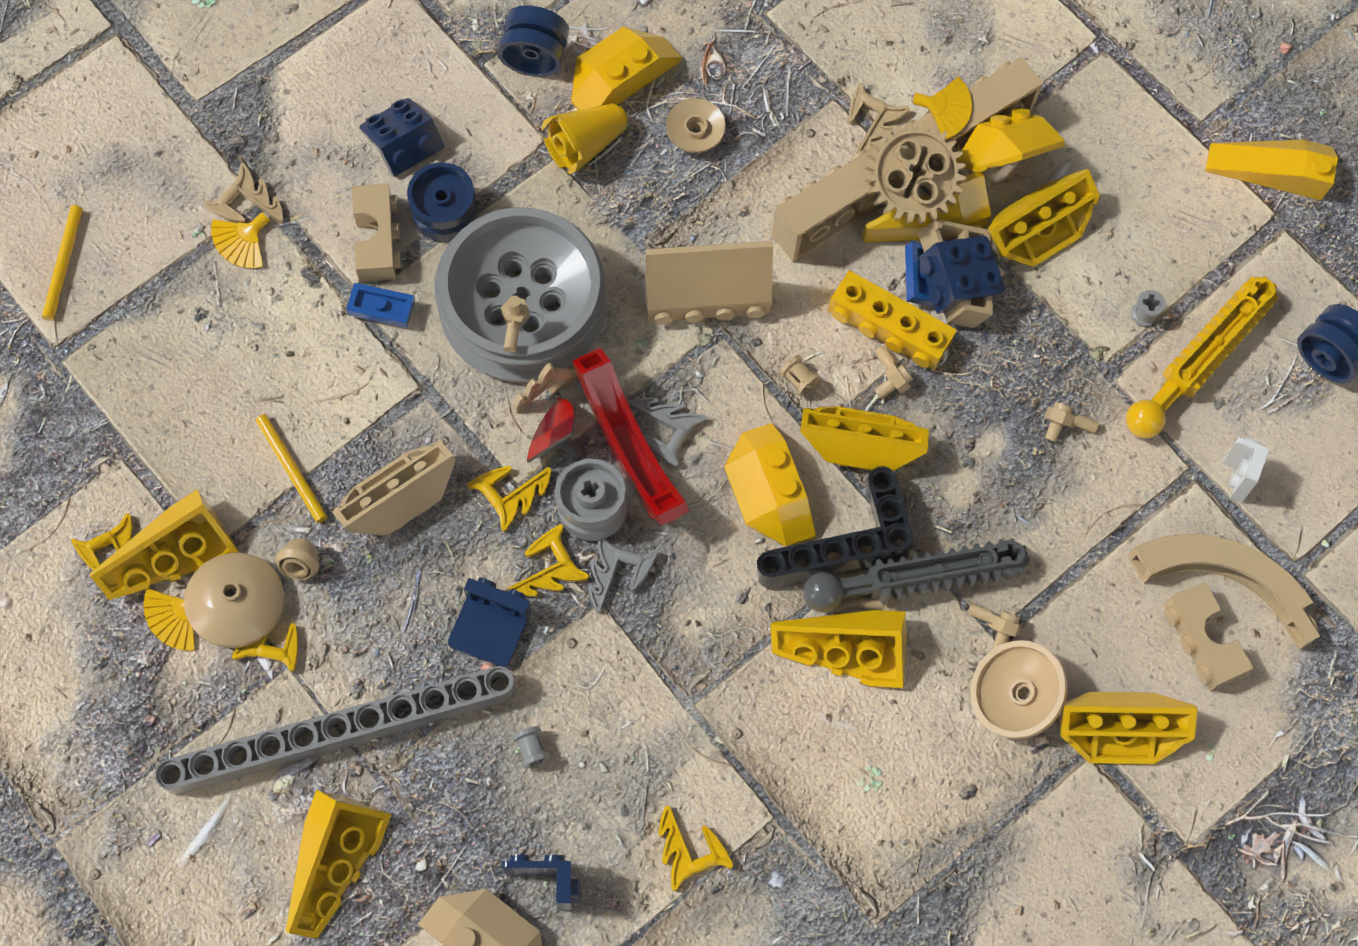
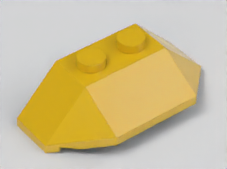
M623 26L576 57L571 103L577 110L611 103L618 105L680 63L682 57L665 37Z
M1014 109L1012 114L1006 116L995 115L989 121L977 124L962 149L963 154L956 161L957 163L966 164L964 169L981 172L994 166H1003L1064 147L1065 140L1042 116L1030 114L1028 109Z
M1089 169L1045 183L999 211L988 228L999 255L1034 267L1081 238L1091 218L1094 205H1097L1100 198Z
M825 406L815 409L803 408L800 432L828 463L864 468L870 471L876 467L885 466L894 471L927 453L929 429L918 427L914 423L900 417L840 406Z
M772 423L742 432L724 465V470L745 525L765 537L778 542L783 547L816 538L808 497L785 439Z
M1087 692L1065 702L1062 709L1060 735L1089 763L1156 764L1174 753L1183 744H1188L1195 739L1198 708L1196 705L1157 693Z

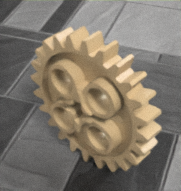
M907 122L904 132L899 125H896L893 128L894 136L886 131L882 135L884 142L877 140L873 144L878 152L870 151L867 157L874 161V163L864 166L865 170L872 172V175L866 177L864 181L874 184V187L868 191V194L877 193L879 197L874 203L875 206L884 202L886 206L883 214L894 210V220L896 221L902 215H905L906 223L910 224L914 216H916L919 224L925 222L926 214L933 221L937 218L936 209L940 213L945 214L948 212L945 203L954 205L957 202L952 194L963 192V189L956 185V183L966 180L965 176L958 174V171L966 167V164L957 163L956 161L963 153L962 151L953 152L951 150L956 143L955 140L949 143L944 141L947 135L946 131L939 136L935 135L936 125L925 131L924 122H920L916 130H914L912 123ZM900 146L911 148L913 151V158L911 160L904 159L901 156ZM924 147L927 151L917 170V174L920 176L913 181L909 197L906 199L903 195L913 176V172L910 170L917 165L921 149ZM933 157L940 161L941 171L936 172L929 167V158ZM890 174L900 177L902 181L901 188L896 189L889 184L888 177ZM918 186L928 188L930 191L929 200L926 201L919 198L917 194Z

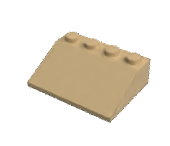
M762 241L645 249V296L648 323L655 322L659 325H666L678 320L695 323L706 318H716L724 321L730 320L735 316L760 318L765 314H770L772 304L773 242Z

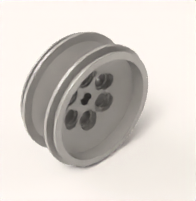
M515 207L483 215L468 224L451 240L442 254L437 267L435 298L445 336L454 351L467 364L490 377L512 382H529L533 378L535 381H538L540 372L548 363H551L555 368L572 367V360L585 355L596 342L601 332L606 312L605 275L599 254L592 242L579 228L551 212L528 207ZM512 271H517L521 273L519 276L514 278L507 276V274ZM540 278H548L551 280L546 284H540L537 282V280H539ZM489 292L499 293L495 298L485 297ZM518 296L526 300L530 317L520 327L516 352L510 353L503 350L507 324L497 326L493 323L498 319H504L501 307L509 297ZM551 304L560 307L556 311H548L545 309L547 306ZM529 325H534L538 327V329L534 332H526L523 330L525 327Z

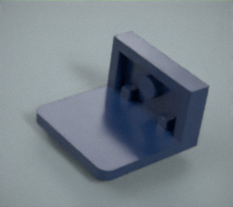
M410 98L397 100L385 111L368 117L359 127L361 132L379 149L389 172L394 177L445 148L433 119Z
M986 236L936 242L918 257L921 272L924 274L929 288V297L934 304L937 314L950 311L962 301L996 296L1005 291L991 243Z
M479 577L477 581L468 578L464 587L466 600L450 634L448 645L453 650L492 665L506 668L510 664L531 614L530 601L526 599L527 596L522 592L514 589H509L508 592L496 588L497 585L488 579Z
M510 855L509 861H502L501 869L506 876H557L556 904L560 911H574V902H580L579 877H574L572 862L565 860L564 855H545L544 861L530 860L529 855Z

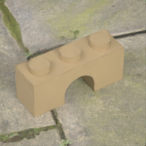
M389 184L352 186L353 215L357 227H373L378 230L373 238L354 242L355 267L359 282L397 280L396 268H401L400 250H395V241L400 240L399 224L393 221V213H398L397 195H391Z
M1206 581L1172 596L1163 604L1165 608L1164 614L1168 623L1173 627L1175 626L1181 637L1180 644L1187 655H1191L1197 666L1196 674L1199 680L1204 685L1207 684L1210 691L1234 681L1254 669L1238 639L1228 644H1217L1207 636L1205 622L1219 613L1221 608Z

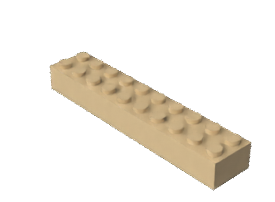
M1022 57L1012 63L1010 61L1003 63L994 74L989 77L982 76L968 89L972 100L970 118L961 132L944 141L949 143L955 140L956 143L951 150L953 152L962 151L977 124L989 121L995 115L1006 116L1012 114L1014 109H1028L1031 114L1043 82ZM929 110L925 113L924 117L916 122L914 120L909 121L912 123L914 130H916L920 122H924L925 131L936 125L935 135H940L937 124ZM900 146L901 156L904 159L911 160L913 158L911 148ZM875 147L867 152L865 150L860 151L848 164L843 167L841 165L834 167L822 180L808 183L801 193L794 197H785L777 204L772 236L792 262L885 205L883 202L875 206L874 203L879 197L878 194H868V191L874 187V184L864 181L866 177L872 175V172L865 170L864 166L874 163L867 155L870 151L878 152ZM924 147L921 149L917 165L910 170L913 172V176L905 192L911 189L913 181L920 176L917 174V170L927 151ZM933 157L929 158V167L933 171H940V161ZM895 174L889 175V184L893 188H901L902 181L900 177Z

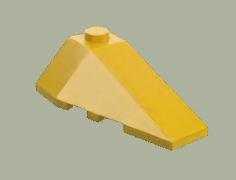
M1304 139L1211 143L1204 171L1322 200L1334 184L1338 157L1332 146Z
M981 171L965 176L966 180L956 183V185L963 189V192L952 194L957 202L954 205L945 203L948 208V212L945 214L940 213L936 209V219L986 229L991 217L985 179ZM927 194L919 197L926 201L930 199ZM893 210L865 224L862 239L864 243L920 240L918 233L933 221L927 214L925 222L919 224L916 216H914L910 224L906 223L905 215H902L896 221L894 220L895 211Z
M197 489L170 506L89 575L105 596L112 600L148 589L150 585L168 579H170V582L181 579L180 576L197 571L203 564L217 556L237 553L239 551L214 510Z
M870 610L771 622L772 654L808 666L816 664L831 669V673L841 676L843 673L861 679L860 683L870 687H904L907 645L906 611Z
M316 790L304 823L285 930L287 933L316 939L319 937L341 905L340 898L351 881L356 883L361 873L358 871L368 856H374L379 849L392 815L391 813L345 796Z

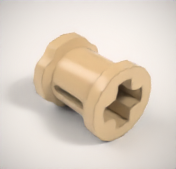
M796 355L787 361L779 373L782 378L786 377L797 388L796 392L801 397L810 392L820 380L818 374H813L802 363L800 355Z

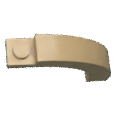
M1180 534L1136 546L1127 556L1143 583L1170 573L1200 571L1221 575L1244 585L1256 593L1275 612L1299 650L1320 637L1317 632L1316 622L1304 611L1313 601L1303 587L1278 563L1249 546L1217 536Z

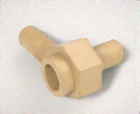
M518 296L509 297L501 307L502 315L507 324L503 350L510 353L516 352L520 327L530 317V311L525 299Z
M885 346L879 347L875 354L885 366L884 372L888 380L874 389L881 399L895 389L903 394L911 387L909 382L913 380V377L903 365L897 368L896 360Z
M1055 402L1053 407L1048 406L1044 417L1051 422L1045 438L1057 442L1061 429L1064 426L1070 428L1076 426L1095 433L1099 422L1080 414L1072 415L1073 408Z
M974 603L969 607L968 615L987 622L989 627L997 630L998 633L992 649L1007 643L1010 636L1018 637L1022 624H1019L1021 617L1006 611H1002L1001 615L998 616L992 610Z

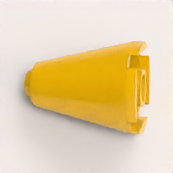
M611 103L552 115L545 119L542 124V131L547 129L548 137L544 139L545 146L551 158L560 169L567 167L569 170L566 173H574L579 171L625 131L628 121L627 114L622 107Z

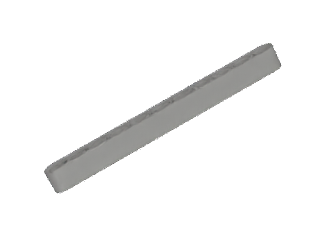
M492 667L169 758L157 766L155 780L167 792L174 795L183 794L510 700L515 693L514 677L511 671L505 667ZM497 678H505L509 681V684L505 690L495 691L491 688L492 682ZM473 687L477 692L473 699L462 700L459 697L462 689ZM434 696L443 697L444 703L440 708L433 710L427 707L430 698ZM402 705L411 706L412 711L408 717L404 719L395 717L398 707ZM370 714L379 716L376 726L372 728L363 727V721L366 716ZM338 723L346 724V731L342 736H331L330 732L334 725ZM306 732L313 733L314 738L310 745L305 747L298 746V739L302 734ZM280 742V750L277 754L273 756L265 754L269 743ZM239 751H247L246 761L241 765H233L234 755ZM213 760V770L207 775H201L200 767L203 762ZM175 769H180L181 776L179 780L174 784L168 785V774Z

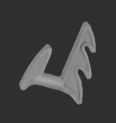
M656 397L630 400L629 406L675 431L668 445L648 434H643L651 451L672 467L678 468V450L694 427L706 422V416L695 413L672 415L682 411L683 405H657L658 399Z
M606 538L598 540V552L604 569L597 565L595 559H592L590 564L599 591H596L593 585L588 586L590 600L597 614L602 612L619 561L636 566L629 586L630 591L635 592L653 567L658 555L656 549L651 550L647 554H639L620 549L610 544Z

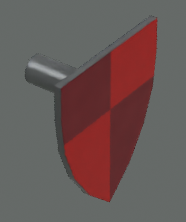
M558 397L540 422L529 447L528 463L556 445L560 446L574 459H577L582 454L583 449L570 439V436L574 435L576 412L574 406L567 399Z

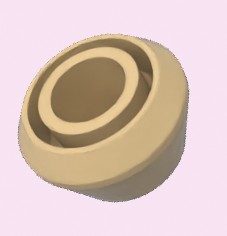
M307 539L290 540L275 556V563L280 572L294 580L309 579L315 576L319 570L317 549Z

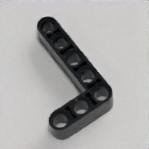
M879 466L874 468L868 476L867 494L876 528L765 551L757 559L759 583L767 589H778L805 583L810 576L818 572H830L838 576L874 567L877 559H880L884 565L888 559H892L894 563L899 562L901 557L907 559L911 554L913 535L894 471L888 467ZM878 483H885L889 487L886 489H879L875 485ZM886 511H893L897 514V516L893 518L885 517L882 513ZM894 539L902 540L905 543V545L901 547L893 546L890 542ZM862 546H869L874 551L862 553L858 549ZM830 553H839L840 555H842V558L838 560H831L827 557V555ZM801 559L811 562L806 567L797 566L795 563ZM769 566H775L779 571L769 574L764 569Z

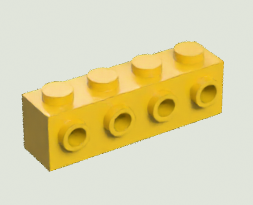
M848 270L832 295L828 311L836 320L852 324L866 337L877 338L884 342L891 351L903 353L912 358L916 365L922 368H930L935 371L951 345L957 331L955 328Z

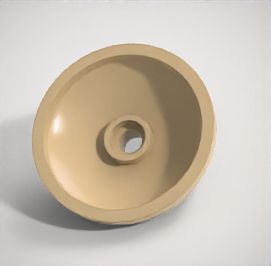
M246 553L223 554L207 561L191 577L184 596L185 613L194 631L205 641L226 648L244 647L261 640L275 627L284 607V590L276 571L264 560ZM229 589L237 590L236 594L232 597L225 595Z
M1017 640L1007 642L991 650L978 664L970 686L971 704L980 722L995 734L1011 739L1029 738L1046 730L1060 715L1067 697V678L1062 664L1047 648L1031 641ZM1030 690V696L1023 700V692Z

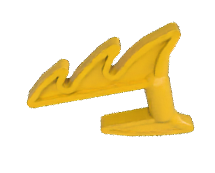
M509 465L496 468L476 477L467 483V487L470 490H479L484 494L500 518L501 531L505 532L514 521L520 501L523 504L522 515L526 516L531 508L536 487H539L540 496L545 494L551 477L550 467L538 473L504 498L500 496L493 485L512 472Z
M126 513L116 527L91 540L79 541L72 538L71 543L91 570H95L100 565L94 552L112 543L117 551L132 539V517L129 513Z
M562 524L546 532L525 551L526 558H530L551 548L558 563L510 586L508 590L514 589L522 592L527 597H537V591L530 587L548 591H563L564 586L552 579L565 582H579L589 579L588 574L578 569L573 563L561 541V534L564 530Z
M295 623L290 624L284 648L266 645L268 633L261 640L253 644L236 648L232 654L234 661L247 656L281 661L292 673L295 671L298 657L299 639L297 626Z
M668 805L665 806L660 819L658 835L663 837L666 830H670L663 850L662 863L666 865L672 854L676 853L671 870V890L673 892L677 891L684 880L706 869L718 865L724 866L727 869L733 868V863L717 836L705 825L702 826V833L710 854L691 860L671 808Z

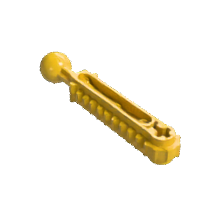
M1252 276L1246 283L1242 284L1239 290L1226 302L1224 307H1221L1217 314L1212 317L1209 324L1207 323L1201 330L1202 332L1199 331L1194 340H1191L1187 345V348L1181 351L1179 357L1177 356L1162 373L1166 381L1151 400H1139L1129 407L1126 412V425L1133 435L1138 438H1152L1162 432L1166 422L1165 411L1176 399L1179 400L1183 395L1192 398L1205 384L1206 379L1212 375L1213 370H1216L1221 362L1225 361L1236 346L1250 333L1251 329L1253 330L1258 324V321L1262 320L1279 298L1276 290L1277 285L1267 279L1266 276L1256 278ZM1256 294L1260 296L1257 301L1252 298Z

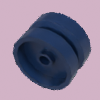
M525 5L510 9L505 18L504 34L500 38L497 50L498 58L505 66L523 75L549 77L557 74L562 67L564 48L569 37V25L555 12L543 7Z
M444 162L428 164L418 170L409 181L407 189L408 202L414 225L422 235L431 240L451 241L463 228L476 220L478 208L472 179L464 169L455 164Z
M1341 304L1329 305L1317 317L1315 323H1311L1297 338V347L1305 362L1316 373L1331 382L1339 384L1350 383L1358 375V311Z

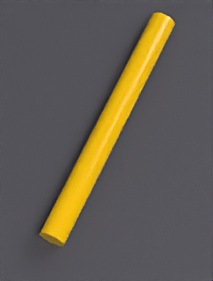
M71 205L42 312L41 317L48 321H54L82 216L83 208L78 205Z
M267 414L258 416L255 419L256 423L317 524L322 523L328 516Z

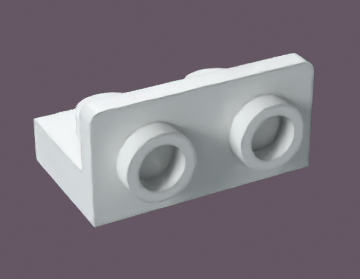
M1238 437L1222 462V465L1235 469L1229 482V486L1233 487L1230 499L1240 503L1244 501L1257 484L1270 449L1262 446L1255 439Z

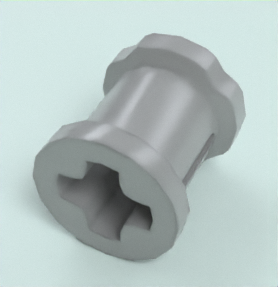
M1154 290L1142 292L1137 300V304L1132 307L1130 313L1131 319L1138 326L1150 327L1158 320V316L1163 312L1166 305L1162 294Z
M540 726L526 728L512 736L513 741L517 742L524 760L521 763L523 769L543 764L551 758L549 752H545L539 736L541 733Z

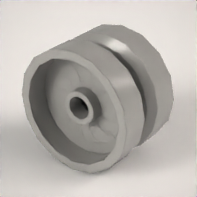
M589 458L576 461L562 471L556 481L555 499L560 522L569 534L581 540L597 541L608 538L618 531L625 521L627 514L626 486L621 473L613 465L603 460Z

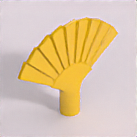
M959 76L933 96L915 92L912 101L914 105L929 109L940 134L944 131L947 132L945 140L961 132L966 126L972 111L970 91Z
M263 212L250 223H233L213 219L211 237L214 246L223 258L235 266L254 269L264 267L258 234L270 222V219Z
M148 588L144 596L143 608L150 630L160 641L174 649L195 651L194 629L187 619L184 599L172 597Z

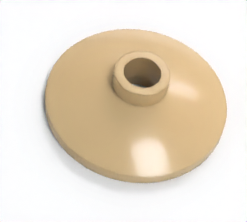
M699 98L686 99L677 103L669 111L666 118V132L670 141L679 149L690 153H702L711 150L720 143L725 133V119L720 109L713 103ZM693 128H697L700 130V132L694 133L690 130Z

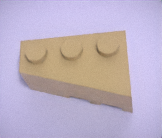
M935 219L918 233L924 252L936 242L977 236H986L990 241L988 229ZM992 296L960 302L950 311L944 313L947 323L975 328L993 315Z

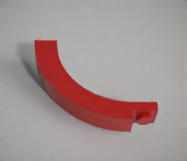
M601 348L572 360L599 427L624 476L651 519H656L661 526L675 521L680 516L688 513L689 509L686 501L668 479L648 446L627 403L611 360Z

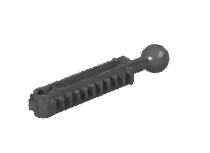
M1011 538L1005 541L999 539L996 545L988 541L984 547H980L977 543L974 544L972 549H968L965 545L957 552L954 548H950L946 554L938 550L935 556H931L929 552H926L923 558H919L916 554L912 556L911 560L901 557L899 562L896 563L892 559H888L885 565L880 559H877L874 567L869 568L867 575L839 579L830 572H818L810 576L803 586V598L808 607L822 613H828L836 609L841 604L843 598L869 594L870 600L879 599L882 605H886L890 596L899 601L902 594H906L908 598H911L914 592H918L922 596L929 589L932 593H936L940 587H943L945 591H949L951 585L961 589L964 583H968L972 587L978 580L982 585L986 584L989 578H992L994 582H998L1001 576H1004L1006 580H1010L1011 577L1021 576L1030 558L1025 550L1026 546Z

